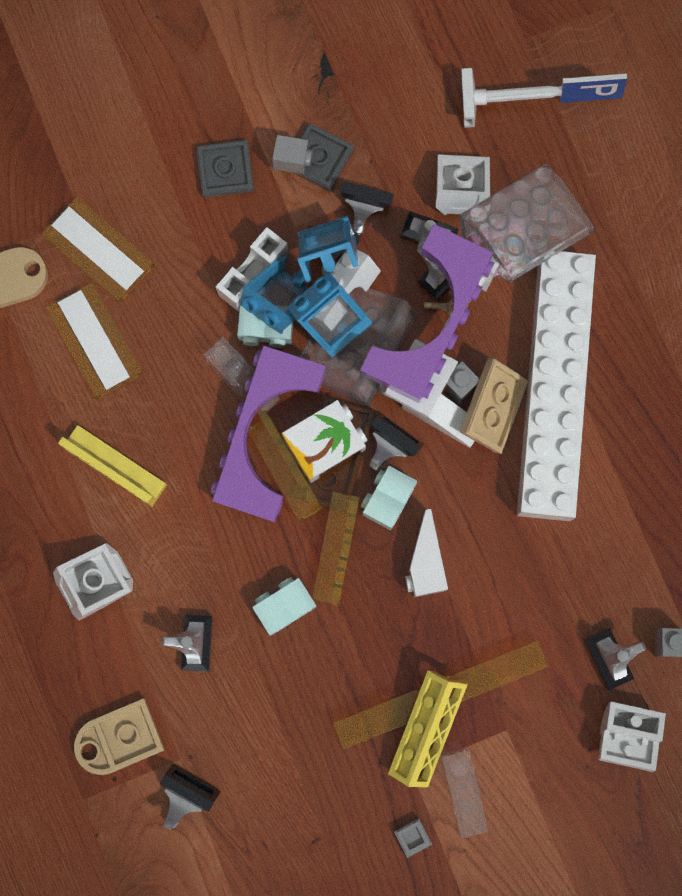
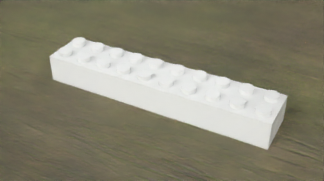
M543 249L538 258L517 516L572 521L576 518L596 255Z

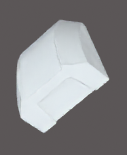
M438 154L435 208L444 215L463 214L476 217L488 211L490 200V157Z
M107 543L56 567L53 572L56 585L68 604L71 613L78 621L133 591V578L118 551Z

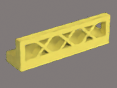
M77 425L68 439L62 437L58 442L65 450L151 507L167 486L166 483L79 425Z
M427 671L388 772L390 776L408 787L429 786L468 685L467 683L448 679L435 671ZM455 688L452 697L449 699L452 689ZM444 716L442 723L439 725L441 718ZM434 742L432 749L429 751L431 744ZM424 768L421 778H418L421 770Z

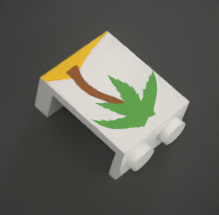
M338 400L282 433L283 440L310 483L319 479L321 473L356 452L360 451L362 453L366 450L364 443L367 442L365 434L360 427L355 429L350 421L353 419L349 408L346 405L341 406Z

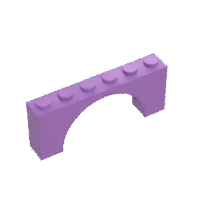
M435 224L422 246L421 255L440 269L450 286L453 308L447 326L433 341L414 350L389 351L372 346L360 369V375L417 403H420L422 397L428 398L434 386L430 381L434 373L440 374L446 362V359L442 358L446 348L452 350L459 336L454 332L458 324L464 326L471 312L466 308L470 300L476 302L483 288L478 284L482 276L488 278L495 264L490 261L493 255L492 251Z
M263 346L262 351L258 350L255 355L253 366H256L254 376H249L244 391L248 392L245 403L240 402L236 417L240 419L237 428L232 427L227 443H230L231 446L228 454L224 453L221 458L219 468L223 470L220 479L214 480L210 494L214 495L213 502L275 522L278 519L285 495L267 486L256 474L250 463L247 451V435L250 424L258 410L270 399L290 391H312L319 393L327 367Z

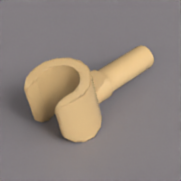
M452 299L448 303L424 302V309L445 311L450 316L452 313L451 304L453 302Z

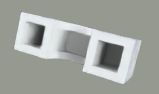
M266 227L250 246V253L244 263L238 269L232 267L216 286L218 296L239 312L243 287L283 254L285 256L289 254L287 242Z
M346 250L335 265V270L330 272L348 294L356 287L367 292L381 272L369 255L357 250V267H353ZM339 295L317 313L312 320L320 327L336 335L338 333L336 326L340 322H345L351 313L346 308V302Z

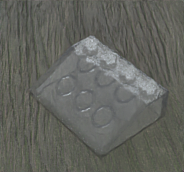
M546 164L460 214L462 236L493 252L490 261L499 263L496 271L508 283L595 231V227L562 178Z
M356 287L349 295L373 323L333 357L311 336L300 358L327 367L322 386L369 407L380 386L379 383L360 375V369L372 346L389 351H399L417 317V313L406 300L370 288L365 292ZM346 303V308L351 313L345 321L347 326H349L358 316ZM319 325L315 329L327 343L339 334L338 332L335 335Z

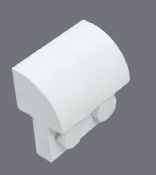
M609 702L604 711L600 727L601 741L598 760L650 772L656 771L659 743L663 740L666 713Z

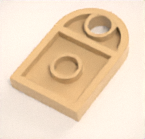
M24 247L0 252V308L32 299L40 294L48 280L47 266L40 255ZM37 264L40 266V271L36 276L27 275V269L30 265Z
M145 698L89 721L79 730L74 743V752L79 764L86 771L97 775L110 774L165 750ZM88 743L95 745L97 748V755L93 760L86 759L83 755V748Z

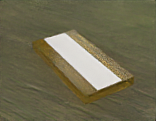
M78 197L42 233L46 240L119 303L155 266L151 259Z
M93 283L46 307L47 312L96 399L143 374Z

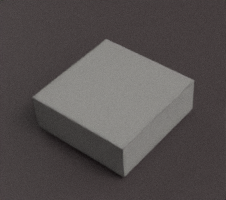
M419 818L394 830L407 858L432 845Z

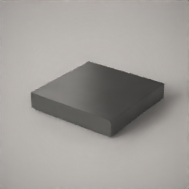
M309 123L300 139L308 140L309 150H313L311 165L306 166L304 174H294L331 192L352 155L355 146Z
M248 140L196 146L203 198L254 192Z

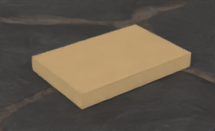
M487 358L460 433L489 450L502 454L529 380L496 359Z

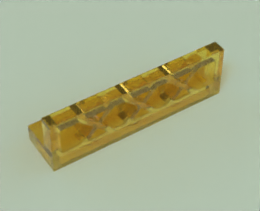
M266 411L258 414L261 421L251 426L248 433L299 521H302L323 507L273 420Z
M333 492L313 600L339 606L360 497Z

